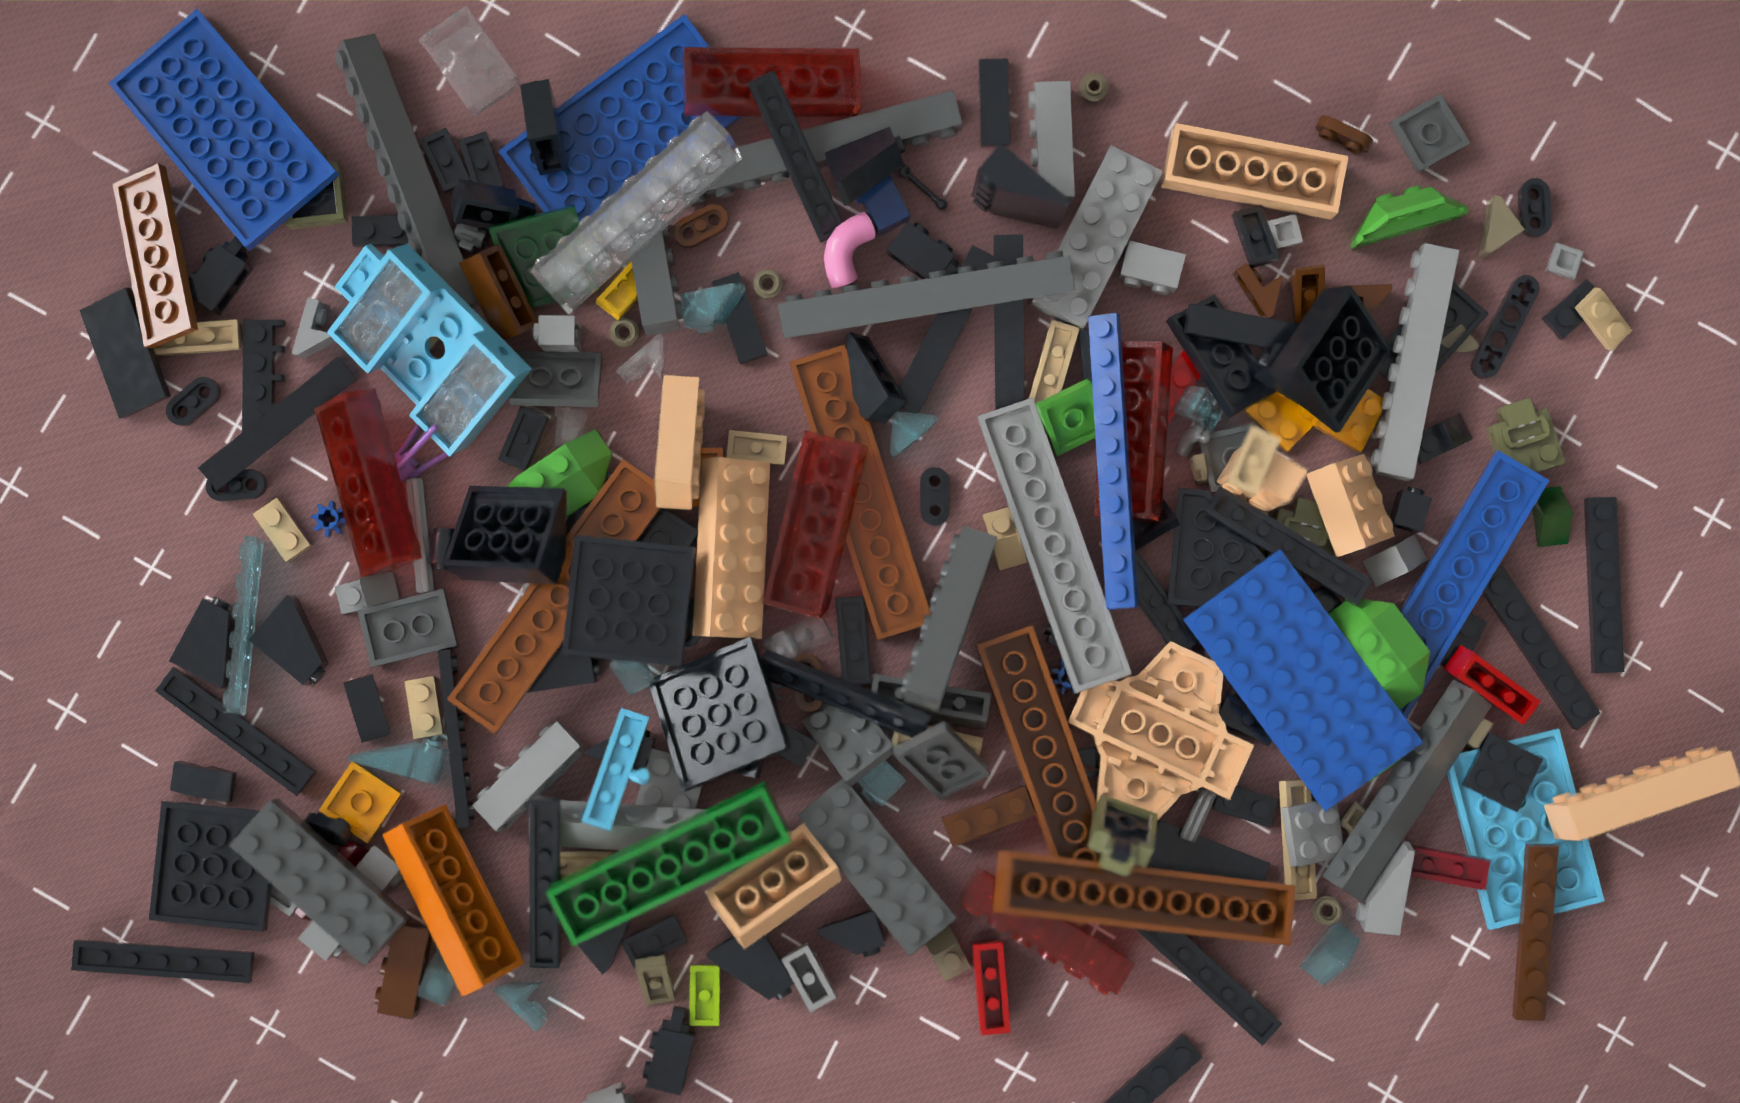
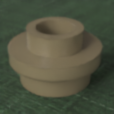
M1098 73L1085 75L1079 84L1081 96L1089 102L1101 101L1108 92L1107 80ZM1092 82L1097 83L1099 90H1090L1089 84Z
M770 269L760 271L755 276L753 282L755 292L765 299L776 297L781 292L783 285L780 275ZM771 280L774 285L771 289L767 290L763 288V282Z
M621 318L619 321H614L611 325L610 337L616 345L629 347L637 341L639 328L633 320ZM626 327L630 330V335L627 338H622L619 332L622 328Z
M1321 896L1313 903L1312 915L1318 923L1330 926L1337 923L1341 918L1342 907L1334 897ZM1325 905L1331 907V913L1327 916H1324L1321 911Z

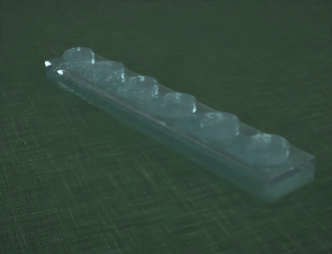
M245 536L244 544H241L239 547V561H242L241 573H237L235 582L236 590H239L238 602H234L232 616L236 622L235 631H231L229 646L233 649L232 660H229L226 666L229 688L224 691L223 706L226 708V713L238 716H245L253 648V643L249 639L253 636L255 629L264 543L258 537Z

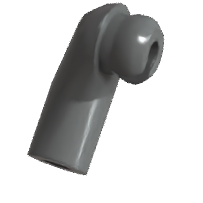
M1203 424L1188 427L1183 432L1175 452L1183 457H1188L1197 440L1202 444L1208 443L1212 431L1205 428Z

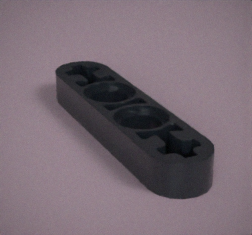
M1522 275L1510 285L1471 361V371L1477 378L1488 379L1496 375L1503 364L1539 293V283L1533 276ZM1525 282L1529 284L1527 289L1531 293L1525 294L1520 302L1515 301L1522 291L1518 285H1522ZM1507 307L1517 309L1519 317L1516 322H1509L1504 317V311ZM1494 332L1502 333L1505 336L1506 343L1502 348H1497L1492 344L1491 336ZM1490 352L1499 354V357L1496 355L1491 357L1488 363L1492 367L1491 370L1481 371L1482 365L1479 364V361L1486 360Z

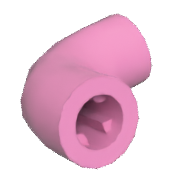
M864 212L850 217L837 226L827 240L823 258L831 288L842 287L858 279L853 264L854 251L861 244L875 238L874 226L869 216Z

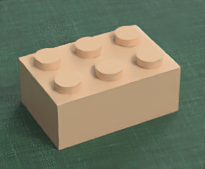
M1365 454L1333 463L1306 474L1336 557L1395 536L1392 521L1387 516L1382 503V494L1375 484L1372 476V467L1367 461Z

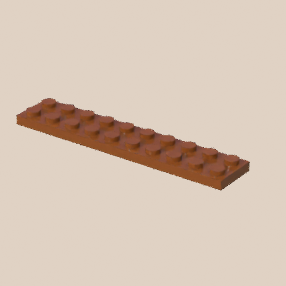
M845 344L790 361L789 364L877 640L922 627L926 614L931 615L929 613L930 609L870 422L860 415L859 407L853 399L849 357Z
M624 459L620 462L566 536V558L557 585L531 584L449 695L448 701L497 735L563 644L575 535L638 541L661 510V508H656L654 480Z

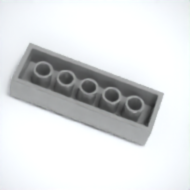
M1110 145L1057 250L1063 251L1064 256L1069 255L1071 257L1076 291L1033 298L1031 307L1065 324L1078 327L1079 330L1084 329L1088 317L1094 310L1163 172L1162 170Z

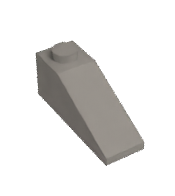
M1403 841L1362 903L1357 905L1356 919L1359 920L1365 932L1400 936L1415 854L1409 842Z

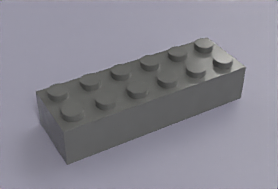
M963 526L960 535L954 534L948 555V560H951V562L947 560L944 562L938 584L941 588H935L930 603L929 613H932V615L926 614L921 628L920 639L923 642H916L910 664L913 670L907 668L902 682L901 694L905 695L904 705L938 716L993 556L997 540L996 536Z
M843 778L798 814L806 827L909 956H912L957 919L855 790Z
M279 798L269 800L229 845L363 966L371 963L411 918L408 913Z

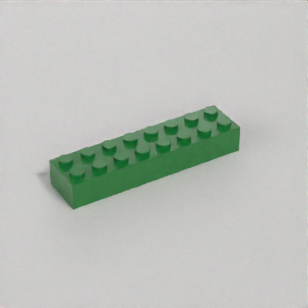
M766 781L552 883L546 894L572 945L575 946L791 842L792 833Z

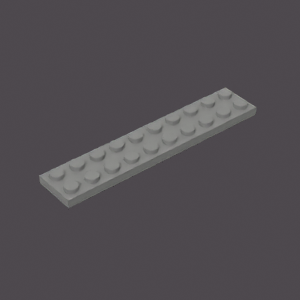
M1030 398L977 416L1074 694L1131 675L1129 664L1110 611L1106 609L1105 597L1034 399Z

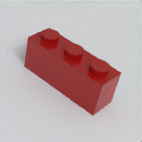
M1460 645L1443 668L1522 725L1525 724L1541 702L1476 653Z
M1001 939L971 941L979 1032L981 1036L1011 1033L1003 942Z

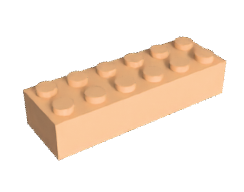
M1175 123L1170 134L1161 188L1249 205H1262L1265 208L1332 220L1339 211L1348 156Z
M724 457L702 459L693 636L739 639L753 637L755 639H762L770 462Z
M1717 747L1691 749L1685 752V757L1677 759V756H1672L1659 760V766L1650 767V765L1635 768L1632 770L1633 775L1624 777V774L1609 777L1606 779L1607 784L1597 785V783L1580 787V793L1571 795L1570 792L1556 795L1552 797L1554 802L1544 805L1554 838L1581 841L1740 786V777L1731 751H1718Z

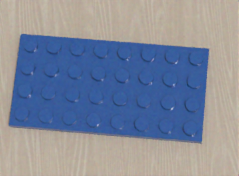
M198 9L193 11L108 83L249 251L339 176L333 166Z
M684 14L557 107L568 170L540 175L528 142L527 130L498 152L543 212L575 205L583 234H585L672 169L671 164L684 161L753 110L754 105Z
M1281 549L1183 618L1324 811L1333 807L1423 743Z

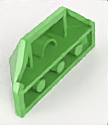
M1421 185L1404 190V195L1394 197L1393 193L1376 198L1377 202L1369 208L1350 243L1351 250L1462 218L1469 212L1468 206L1433 187L1422 189Z
M595 429L562 445L518 475L507 487L564 488L567 491V518L591 502L601 490L606 481L613 453L598 430Z
M1361 599L1359 604L1354 606L1345 601L1328 613L1398 709H1401L1423 693L1430 651L1394 603Z

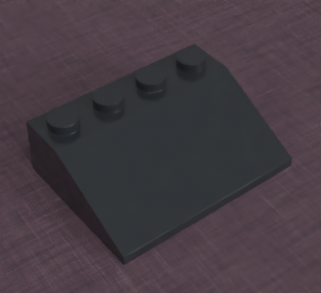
M1001 142L978 168L972 191V197L975 198L973 200L974 204L984 212L989 210L995 215L1057 229L1061 224L1070 203V199Z
M1352 286L1323 289L1269 368V372L1284 393L1332 431L1338 433L1393 352V349Z
M469 486L443 566L462 580L557 585L566 558L567 491L564 488Z

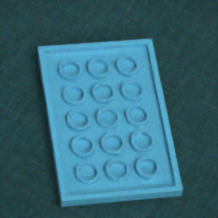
M1558 728L1507 740L1543 759L1518 812H1514L1462 786L1463 780L1479 748L1461 752L1447 773L1468 855L1491 859L1486 890L1477 889L1487 929L1489 930L1516 924L1520 921L1525 843L1555 844L1559 847L1554 914L1605 901L1589 839L1586 838L1581 841L1555 839L1544 808L1545 804L1554 802L1552 797L1567 792H1570L1571 795L1576 794Z

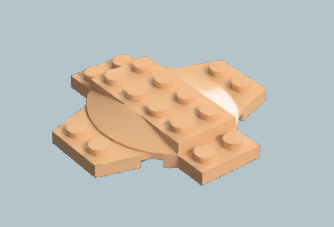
M1170 641L1139 675L1127 677L1121 681L1114 680L1080 693L1067 722L1069 725L1094 737V742L1100 755L1096 803H1098L1102 794L1157 813L1158 821L1181 794L1192 792L1201 787L1229 800L1254 745L1227 733L1226 725L1219 714L1224 674L1214 661Z

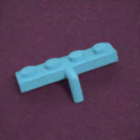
M623 708L620 709L586 806L582 823L611 832L628 780L642 785L650 782V775L647 769H640L639 771L633 769L650 720L648 716Z

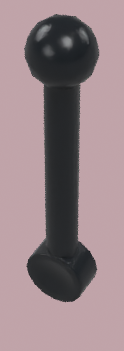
M908 166L900 168L899 173L902 178H908L936 203V207L939 210L946 209L947 201L939 199L913 176Z

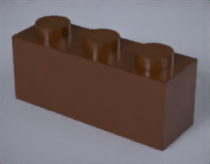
M501 244L459 263L490 327L503 340L516 336L534 327L535 323H539Z
M1022 785L942 816L941 819L950 843L954 847L1036 814L1027 790Z
M406 923L387 944L390 946L388 957L383 958L380 968V975H384L382 987L378 986L374 999V1004L378 1005L377 1013L406 1019H413L418 1016L433 938L427 926Z

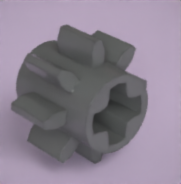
M458 223L454 237L459 241L458 247L473 254L475 248L482 250L485 247L489 237V229Z

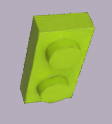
M691 964L689 1026H719L720 967L716 964Z

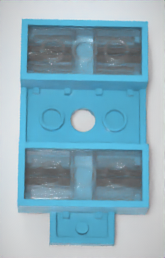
M372 244L364 246L335 286L349 301V304L327 333L367 374L381 369L417 405L409 416L425 432L432 425H437L438 428L431 438L449 457L470 446L532 370L409 244L390 249L384 256ZM431 337H438L444 343L445 354L443 357L436 358L430 354L431 346L429 339Z

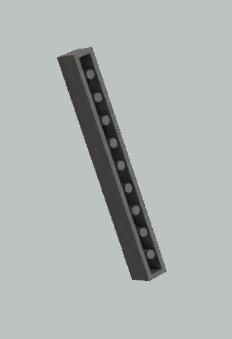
M376 34L345 39L336 50V63L343 70L346 78L347 92L354 98L357 117L361 123L363 122L367 132V143L374 150L378 171L381 176H384L387 183L388 197L395 204L398 212V223L401 229L406 232L409 246L473 309L478 304V301L459 264L464 261L377 36Z
M949 91L804 129L802 132L818 168L829 167L825 152L887 127L891 128L894 137L900 135L904 146L913 144V147H918L929 143L931 138L940 136L941 139H949L958 135L957 132L962 129V120L954 91ZM772 138L671 164L682 204L688 203L690 206L705 202V198L714 195L717 198H724L732 195L733 190L744 188L745 191L760 188L761 183L764 182L781 183L790 179Z
M1063 251L1045 253L1046 259L1034 261V256L1016 258L1017 264L1005 266L1003 260L987 263V269L977 271L975 265L958 268V274L947 275L946 270L930 272L929 279L918 280L917 275L900 277V283L889 285L888 280L871 282L872 288L860 290V285L857 284L842 287L843 293L832 294L831 289L815 291L813 298L803 299L802 294L785 296L786 302L778 303L783 338L1073 292L1076 290L1071 257L1069 255L1064 256Z

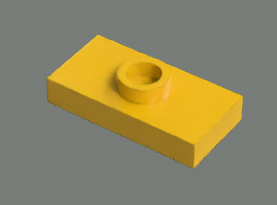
M632 262L626 266L596 300L597 305L618 321L638 300Z

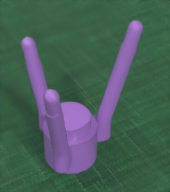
M416 424L400 449L391 457L393 460L387 466L403 482L408 477L417 478L422 472L449 457L444 452L420 467H415L419 462L413 456L437 430V425H432L409 451H406L421 429Z

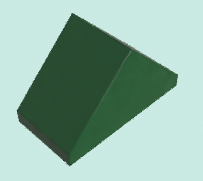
M1561 486L1545 488L1532 509L1537 547L1568 544L1573 516L1572 509Z

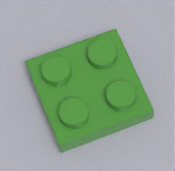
M1085 379L1036 403L1052 452L1056 456L1096 438L1093 387L1090 380Z

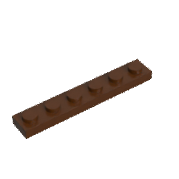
M1525 843L1512 1013L1516 1020L1545 1021L1559 847L1555 844Z

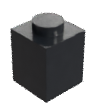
M1407 487V490L1398 491L1390 514L1393 527L1415 534L1422 532L1432 498L1424 496L1425 491L1415 487Z

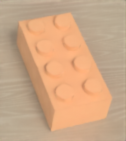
M663 376L655 472L656 508L692 510L693 499L699 498L701 446L703 445L702 428L705 418V389L699 388V377Z
M1240 448L1233 453L1216 481L1223 488L1236 496H1241L1247 500V503L1260 511L1268 512L1290 501L1306 475L1307 470L1275 451L1259 490L1253 496L1226 484L1241 450Z
M804 823L791 832V842L746 863L706 891L712 907L743 949L749 947L842 881L838 866Z

